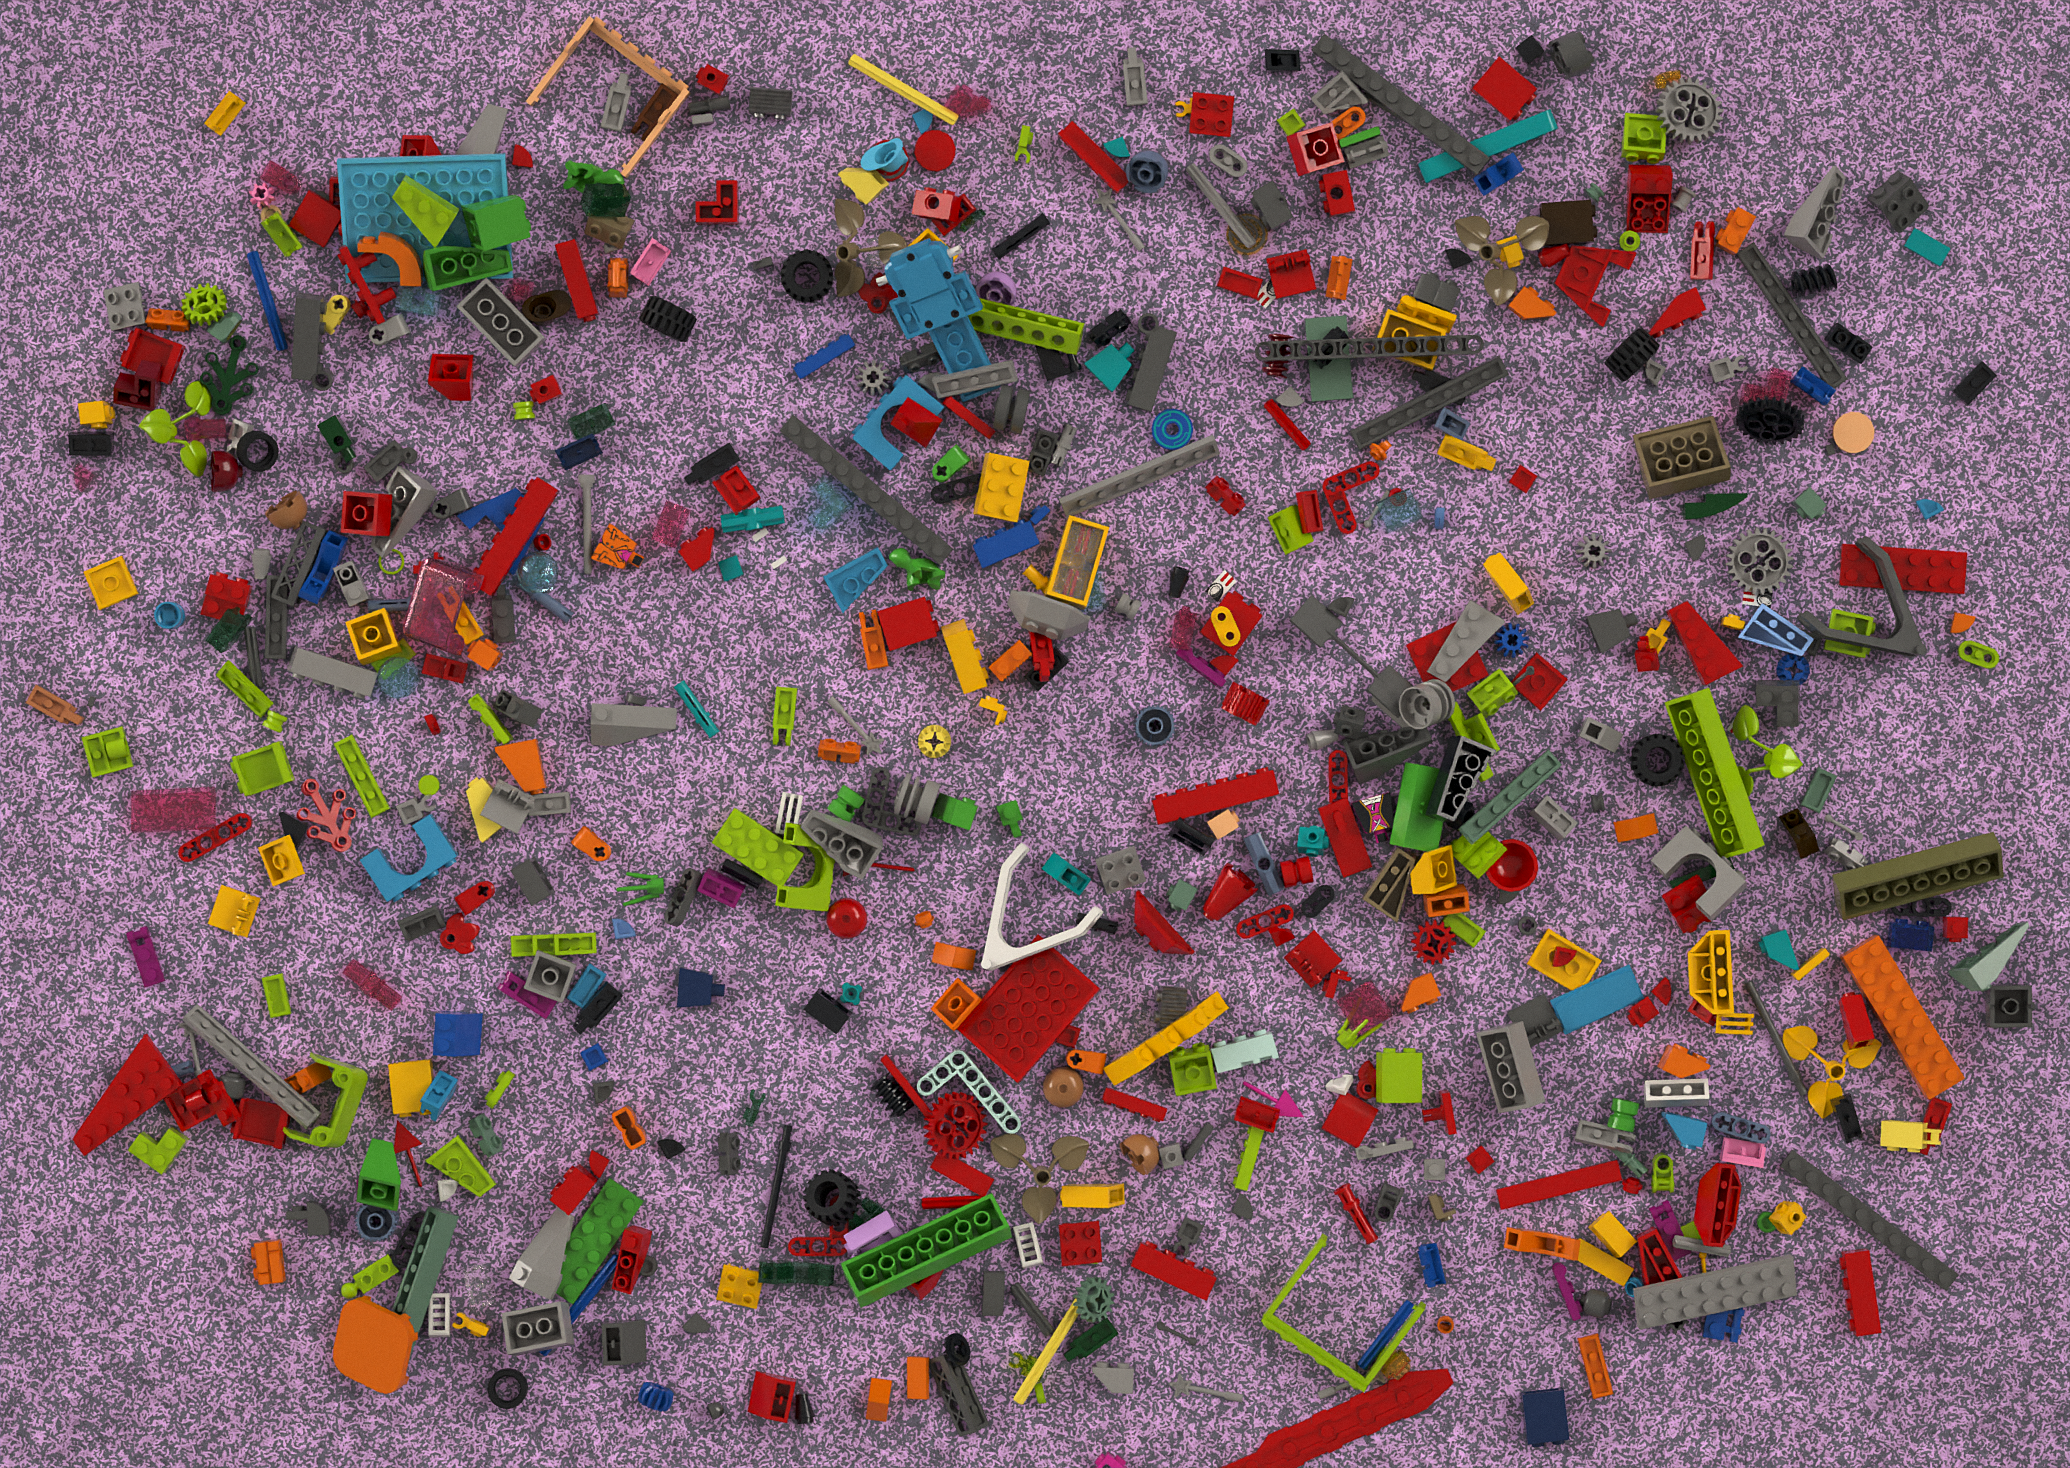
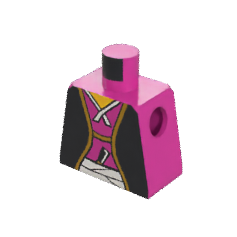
M1390 792L1352 802L1351 806L1364 833L1374 832L1377 843L1389 840L1386 828L1393 826L1394 823Z

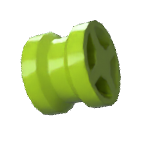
M534 402L513 403V408L516 410L514 420L535 419V414L532 412Z
M268 710L267 720L263 721L262 725L281 733L283 730L282 725L288 718L275 711Z

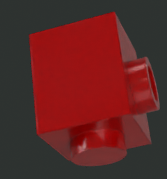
M706 64L705 68L701 67L696 75L698 85L721 96L730 79L729 75L709 64Z
M554 375L530 385L532 390L529 393L534 403L538 401L539 405L563 395Z
M1944 916L1943 937L1949 938V942H1962V938H1968V917Z

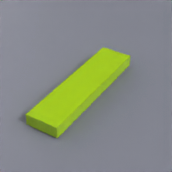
M353 734L334 743L370 817L373 818L391 809Z

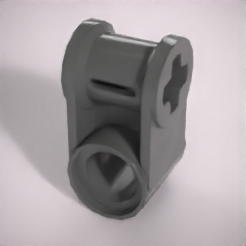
M461 488L436 501L432 506V512L438 519L443 520L455 514H460L468 508L471 509L474 505L466 489ZM440 504L443 507L447 506L446 514L444 515L437 513Z
M1388 1181L1383 1182L1373 1211L1376 1219L1381 1222H1388L1393 1218L1404 1192L1403 1187L1397 1188L1388 1184ZM1387 1191L1393 1192L1395 1195L1387 1193ZM1381 1207H1387L1389 1210L1386 1218H1380L1378 1215Z

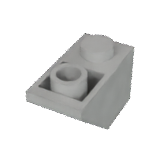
M353 560L333 568L349 607H355L371 600L364 580Z
M1585 717L1577 734L1578 737L1613 753L1616 752L1624 735L1589 717Z
M1097 1361L1096 1365H1092V1372L1111 1393L1133 1394L1134 1367L1130 1366V1363L1117 1362V1366H1111L1109 1362Z

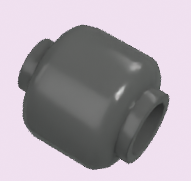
M226 1071L225 1074L219 1077V1081L222 1080L226 1092L234 1103L235 1099L243 1097L246 1080L242 1077L241 1073Z
M1590 1289L1587 1294L1582 1295L1580 1306H1584L1583 1311L1586 1315L1603 1318L1610 1313L1612 1299H1610L1607 1292Z

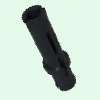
M1042 213L1012 236L1008 235L1007 239L995 248H992L993 253L1000 260L1013 249L1015 251L1019 249V245L1047 225H1050V222Z

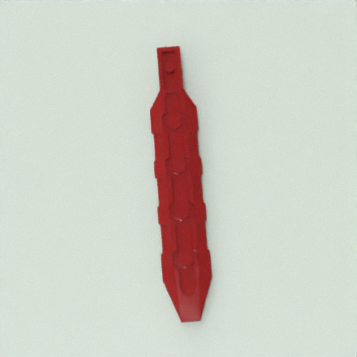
M1447 1368L1408 1371L1388 1380V1383L1366 1393H1359L1342 1404L1328 1410L1319 1411L1302 1422L1290 1427L1286 1426L1268 1434L1256 1452L1220 1468L1300 1467L1306 1461L1326 1452L1331 1453L1357 1438L1371 1435L1380 1431V1428L1426 1410L1454 1382Z

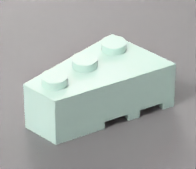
M1261 1029L1253 1032L1254 1036L1246 1038L1244 1034L1234 1037V1041L1226 1043L1225 1040L1213 1043L1214 1047L1210 1048L1217 1073L1241 1068L1252 1063H1260L1270 1058H1279L1272 1033L1270 1031L1266 1032V1029Z

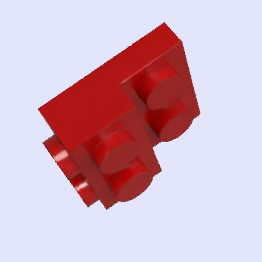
M216 571V575L210 574L200 614L241 626L253 586L248 585V580L236 577V581L228 579V574Z
M1697 874L1661 895L1675 923L1683 934L1694 932L1698 928L1697 925L1704 921L1711 922L1696 908L1695 902L1707 891Z

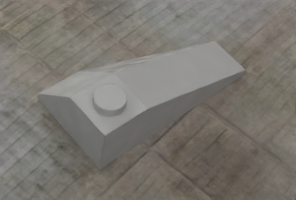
M487 104L455 155L497 154L508 109Z
M1833 166L1793 215L1784 233V236L1794 247L1819 259H1824L1831 243L1833 234H1829L1828 231L1830 223L1836 222L1837 215H1834V205L1841 201L1846 179L1837 166Z
M397 466L386 488L389 491L388 494H392L390 536H373L370 545L382 558H385L425 514L439 492L427 480L401 466Z

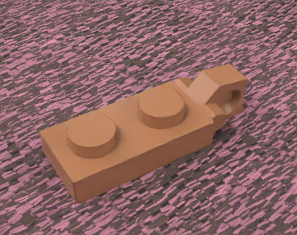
M37 684L26 701L30 706L67 725L70 721L81 725L85 719L75 713L77 708L73 704Z

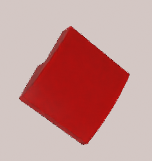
M1348 1092L1346 1095L1339 1094L1321 1129L1358 1148L1379 1110Z

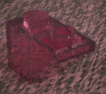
M964 84L962 86L956 85L944 107L956 113L962 119L988 113L993 109V106L990 104L991 100L983 95L977 97L972 94L973 90Z

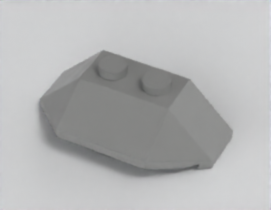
M1011 590L1007 602L1022 628L1045 635L1050 639L1061 641L1086 631L1090 616L1083 614L1082 611L1071 605L1033 592Z

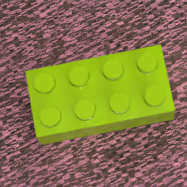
M737 808L733 809L712 841L714 845L777 887L778 885H785L805 855L804 852L795 846L783 843V838Z

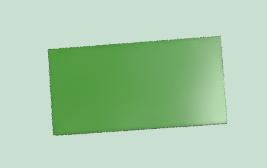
M1379 127L1340 139V148L1344 149L1380 136Z

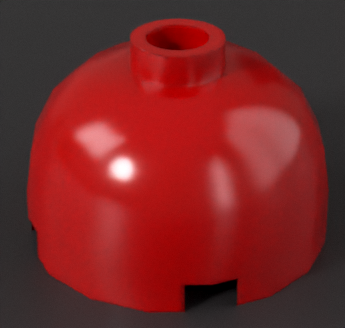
M842 898L835 901L829 907L826 914V923L829 930L835 936L842 939H852L864 931L867 925V912L859 901L853 898Z

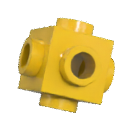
M1783 1201L1775 1207V1211L1768 1219L1780 1233L1792 1235L1802 1226V1222L1807 1216L1802 1212L1803 1208L1797 1202Z

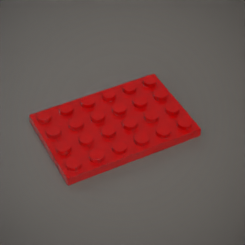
M1038 934L1030 944L1043 940V938ZM1053 947L1013 962L979 1004L959 1025L957 1030L1019 1084L1101 989Z

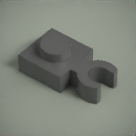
M1185 1216L1176 1234L1181 1240L1174 1244L1173 1251L1176 1252L1179 1246H1184L1185 1251L1183 1255L1186 1256L1189 1253V1243L1196 1244L1204 1225Z

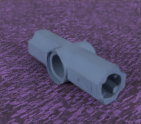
M1260 831L1243 838L1268 896L1285 889ZM1261 858H1267L1270 862L1269 867L1265 870L1260 869L1258 866Z

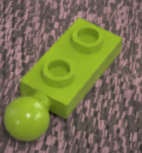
M387 1254L352 1276L356 1282L345 1283L341 1288V1294L346 1299L354 1298L359 1289L365 1294L398 1273L399 1270L392 1263L390 1255Z

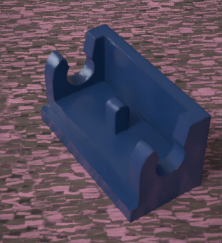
M593 433L555 450L565 471L603 454Z

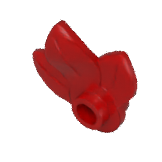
M878 272L872 278L870 285L864 283L858 291L861 299L867 302L869 310L875 314L883 313L887 309L890 300L898 297L892 286H888V283L880 287L878 286L876 278L884 276L881 272ZM880 300L882 302V305L880 307H875L874 301Z
M456 913L447 920L446 929L440 935V943L444 948L455 949L460 954L471 953L475 950L471 941L478 935L480 927L473 923H464L463 914ZM448 935H452L454 937L453 942L447 941Z
M1368 1060L1361 1065L1358 1071L1359 1082L1356 1091L1363 1099L1376 1098V1069ZM1365 1085L1370 1087V1092L1365 1091Z

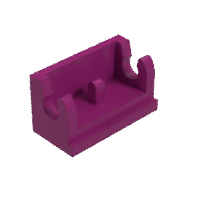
M708 868L697 891L735 909L746 885Z

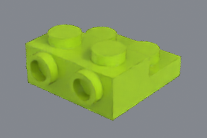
M1625 113L1621 157L1626 158L1629 162L1645 159L1650 164H1656L1659 161H1663L1666 146V127H1660L1663 124V120H1657V115Z
M1832 609L1828 628L1870 636V634H1874L1876 623L1873 622L1874 617ZM1826 639L1823 650L1858 658H1865L1871 650L1870 648Z
M1489 831L1472 845L1463 835L1450 843L1452 845L1453 857L1477 879L1507 850Z
M1199 1042L1193 1044L1192 1048L1187 1049L1178 1046L1168 1053L1176 1096L1217 1089L1209 1044L1205 1045Z

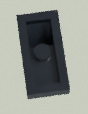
M1265 49V63L1268 74L1301 71L1299 50Z

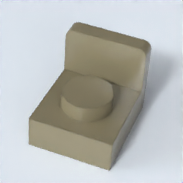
M1435 1192L1427 1195L1436 1220L1441 1219V1222L1453 1218L1452 1215L1456 1214V1210L1451 1208L1443 1211L1442 1208L1445 1205L1441 1196L1437 1197Z

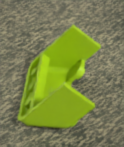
M311 1052L310 1057L315 1062L334 1068L332 1081L336 1086L341 1087L328 1126H317L310 1135L286 1127L283 1128V1132L289 1138L315 1146L339 1148L346 1142L367 1084L368 1076L360 1067Z

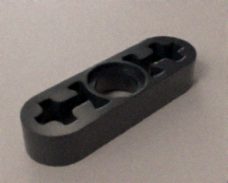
M981 473L935 486L931 491L932 500L937 504H943L977 494L979 486L972 487L974 492H969L970 487L966 480L971 479V484L975 483L977 478L981 477ZM957 483L966 485V492L964 494L958 495L955 493L954 487ZM951 485L953 498H949L950 494L944 495L943 500L934 497L937 489L941 488V491H947L948 488L946 486Z
M1929 897L1921 899L1926 904V909L1922 913L1917 912L1915 909V904L1918 901L1911 902L1912 913H1908L1909 908H1902L1901 912L1895 907L1890 908L1895 915L1944 917L1951 912L1952 905L1946 898ZM1930 900H1933L1932 905H1940V901H1943V904L1947 905V909H1944L1943 913H1940L1939 909H1932L1933 913H1929L1931 910Z
M418 1212L412 1217L392 1255V1263L396 1267L404 1268L408 1265L412 1253L407 1251L405 1255L407 1262L403 1261L401 1264L398 1263L396 1255L403 1253L404 1249L400 1248L401 1245L406 1249L413 1250L414 1245L410 1246L406 1243V1236L408 1234L418 1236L419 1233L415 1230H410L411 1226L414 1229L418 1224L416 1218L425 1216V1212Z

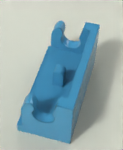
M440 1070L420 1100L422 1103L421 1113L423 1114L426 1109L431 1112V1120L436 1122L454 1095L458 1079Z

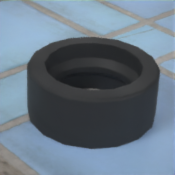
M254 430L245 433L240 438L236 449L240 463L254 472H263L270 469L275 464L279 453L277 442L273 437L262 431ZM255 440H264L268 444L266 457L258 463L251 462L247 458L249 445Z
M500 1369L488 1382V1396L492 1403L499 1408H515L522 1403L527 1395V1380L516 1369ZM505 1376L515 1378L520 1386L518 1396L509 1401L501 1399L495 1389L498 1380Z

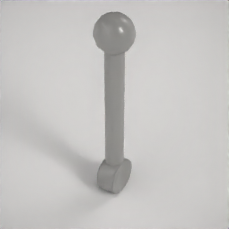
M1386 490L1368 520L1364 521V527H1371V521L1389 495V490Z
M1830 814L1825 816L1826 822H1831L1855 836V839L1858 841L1863 839L1862 833H1856L1833 819Z

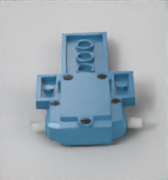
M928 238L892 253L890 260L884 268L886 275L876 278V282L879 287L889 283L897 293L898 297L890 300L889 304L906 339L908 340L929 332L949 374L991 365L968 315L982 310V303L966 271L954 274L953 256L963 253L962 248L958 245L949 249L941 241H931ZM1001 385L962 393L959 396L962 402L1000 388Z

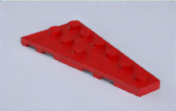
M147 1033L139 1041L72 1140L84 1156L183 1085Z

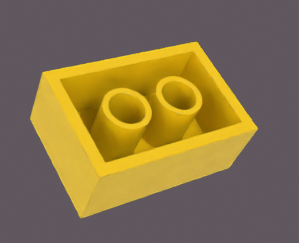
M1387 309L1376 338L1445 336L1447 330ZM1409 341L1405 344L1408 352L1416 351L1417 347L1414 342ZM1387 342L1384 345L1386 352H1395L1396 348L1392 342ZM1427 342L1426 347L1430 352L1437 350L1436 342ZM1437 356L1398 357L1395 359L1432 371Z
M990 452L985 453L973 514L1017 523L1030 461Z

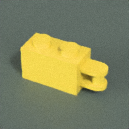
M1883 1120L1881 1121L1880 1146H1887V1150L1899 1151V1147L1907 1148V1152H1920V1149L1927 1148V1144L1941 1145L1939 1133L1942 1130L1927 1128L1928 1123ZM1927 1132L1931 1133V1140H1927Z

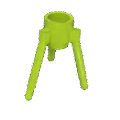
M1362 997L1358 998L1343 1026L1337 1032L1339 1034L1336 1038L1337 1041L1347 1050L1355 1047L1360 1041L1383 1025L1379 1023L1358 1037L1356 1034L1369 1022L1368 1019H1365L1354 1031L1350 1028L1346 1031L1362 1001Z

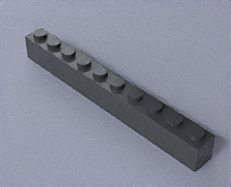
M792 415L779 430L936 563L941 565L953 551L952 547L797 417Z

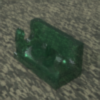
M607 403L567 419L577 440L592 433L597 434L616 425Z
M238 607L228 608L206 639L220 653L229 650L253 618L249 614L241 615L239 613L240 608Z

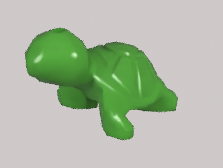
M571 160L565 164L568 170V177L563 184L564 189L575 188L577 191L585 193V202L591 201L602 187L615 190L622 187L625 183L620 171L613 168L604 172L600 167L593 164L576 163Z
M905 548L895 549L889 554L890 561L897 567L907 570V587L909 591H913V588L919 584H928L935 590L941 588L940 580L945 578V571L941 570L932 560L911 558Z

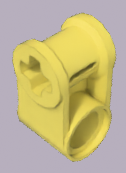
M335 295L327 303L326 315H323V322H326V332L330 335L335 332L334 328L337 324H341L342 319L351 308V302L345 296ZM337 300H338V301H342V300H343V302H342V305H344L343 309H342V308H338V309H337V307H338V305L336 304V301H337Z

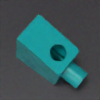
M1127 342L1118 350L1111 344L1085 362L1084 366L1113 393L1132 367L1127 358L1135 350Z

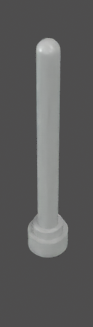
M578 475V483H580V487H583L584 573L589 575L592 573L591 487L595 483V475Z

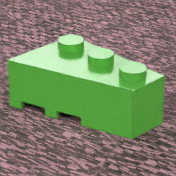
M939 792L932 816L949 824L970 830L978 805H975L976 800L963 797L960 800Z

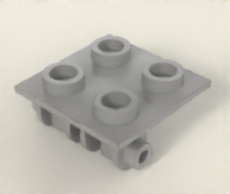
M138 282L104 290L111 331L135 325H146L145 310H143L145 305H142L144 299H141L142 287H139Z
M498 779L480 815L518 834L536 798Z
M1129 846L1126 849L1117 850L1114 853L1095 859L1107 895L1146 882L1135 846Z

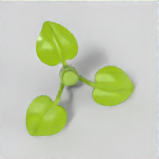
M198 380L191 382L185 389V401L192 408L191 411L171 421L170 415L166 410L155 409L144 417L138 427L144 430L156 443L164 444L169 441L170 443L183 444L185 447L181 448L180 457L184 466L196 477H201L207 464V452L204 445L197 440L188 443L184 440L175 439L177 427L174 425L194 414L195 411L200 416H205L210 411L211 393L207 386Z
M1744 705L1740 708L1733 721L1732 728L1735 737L1740 741H1745L1748 738L1750 742L1768 751L1764 756L1765 766L1752 768L1746 771L1743 766H1737L1749 797L1754 786L1753 778L1749 775L1750 773L1770 770L1773 777L1782 779L1797 771L1803 763L1791 746L1787 744H1779L1775 749H1771L1755 740L1752 736L1756 735L1759 731L1758 717L1749 705Z

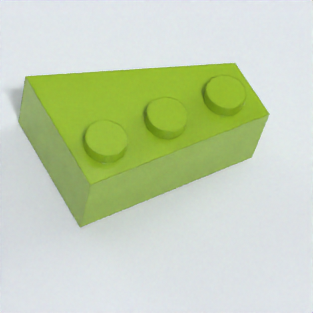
M405 175L392 196L434 248L437 247L459 211L458 207Z

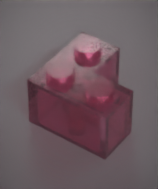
M1771 367L1767 371L1764 387L1748 383L1744 384L1739 406H1742L1743 402L1748 403L1749 399L1756 401V397L1764 400L1765 396L1770 400L1776 397L1778 401L1783 398L1784 403H1786L1792 372Z

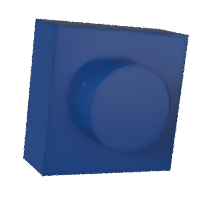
M1038 505L1030 513L1032 515L1030 521L1036 526L1050 512L1049 508L1046 505L1042 508Z

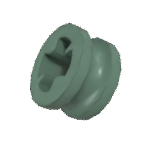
M1593 182L1590 184V188L1584 190L1597 203L1600 201V197L1605 196V193Z

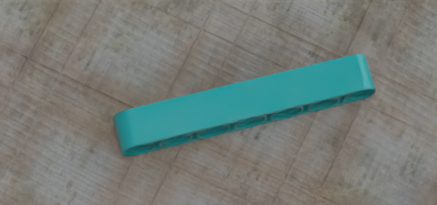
M1551 109L1473 140L1470 143L1489 157L1507 151L1511 147L1524 144L1528 140H1534L1559 128ZM1446 152L1418 164L1425 183L1449 175L1455 170L1458 171L1466 168Z

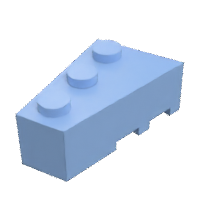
M1763 603L1738 637L1799 656L1805 653L1814 638Z

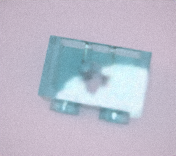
M399 284L395 309L438 317L442 292L438 290L432 291L427 285L425 288H419L417 286H400ZM419 293H421V296L424 298V301H420L419 304H417V301L414 300V296L418 297Z

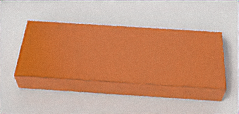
M1598 1333L1577 1338L1593 1399L1612 1395L1613 1390Z

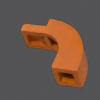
M380 232L378 240H375V237L366 236L359 240L357 244L358 252L384 253L396 261L400 270V286H422L423 267L420 257L413 246L405 239L392 233Z
M1507 1227L1504 1248L1520 1252L1547 1254L1578 1261L1581 1240L1556 1233Z

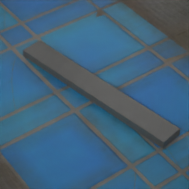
M1753 242L1736 254L1820 378L1833 388L1845 382L1848 378L1756 244Z
M1497 356L1356 427L1350 433L1358 449L1361 450L1509 375L1500 356Z

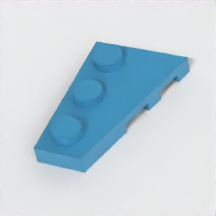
M876 547L823 576L842 613L848 609L854 600L861 595L888 565L879 548Z

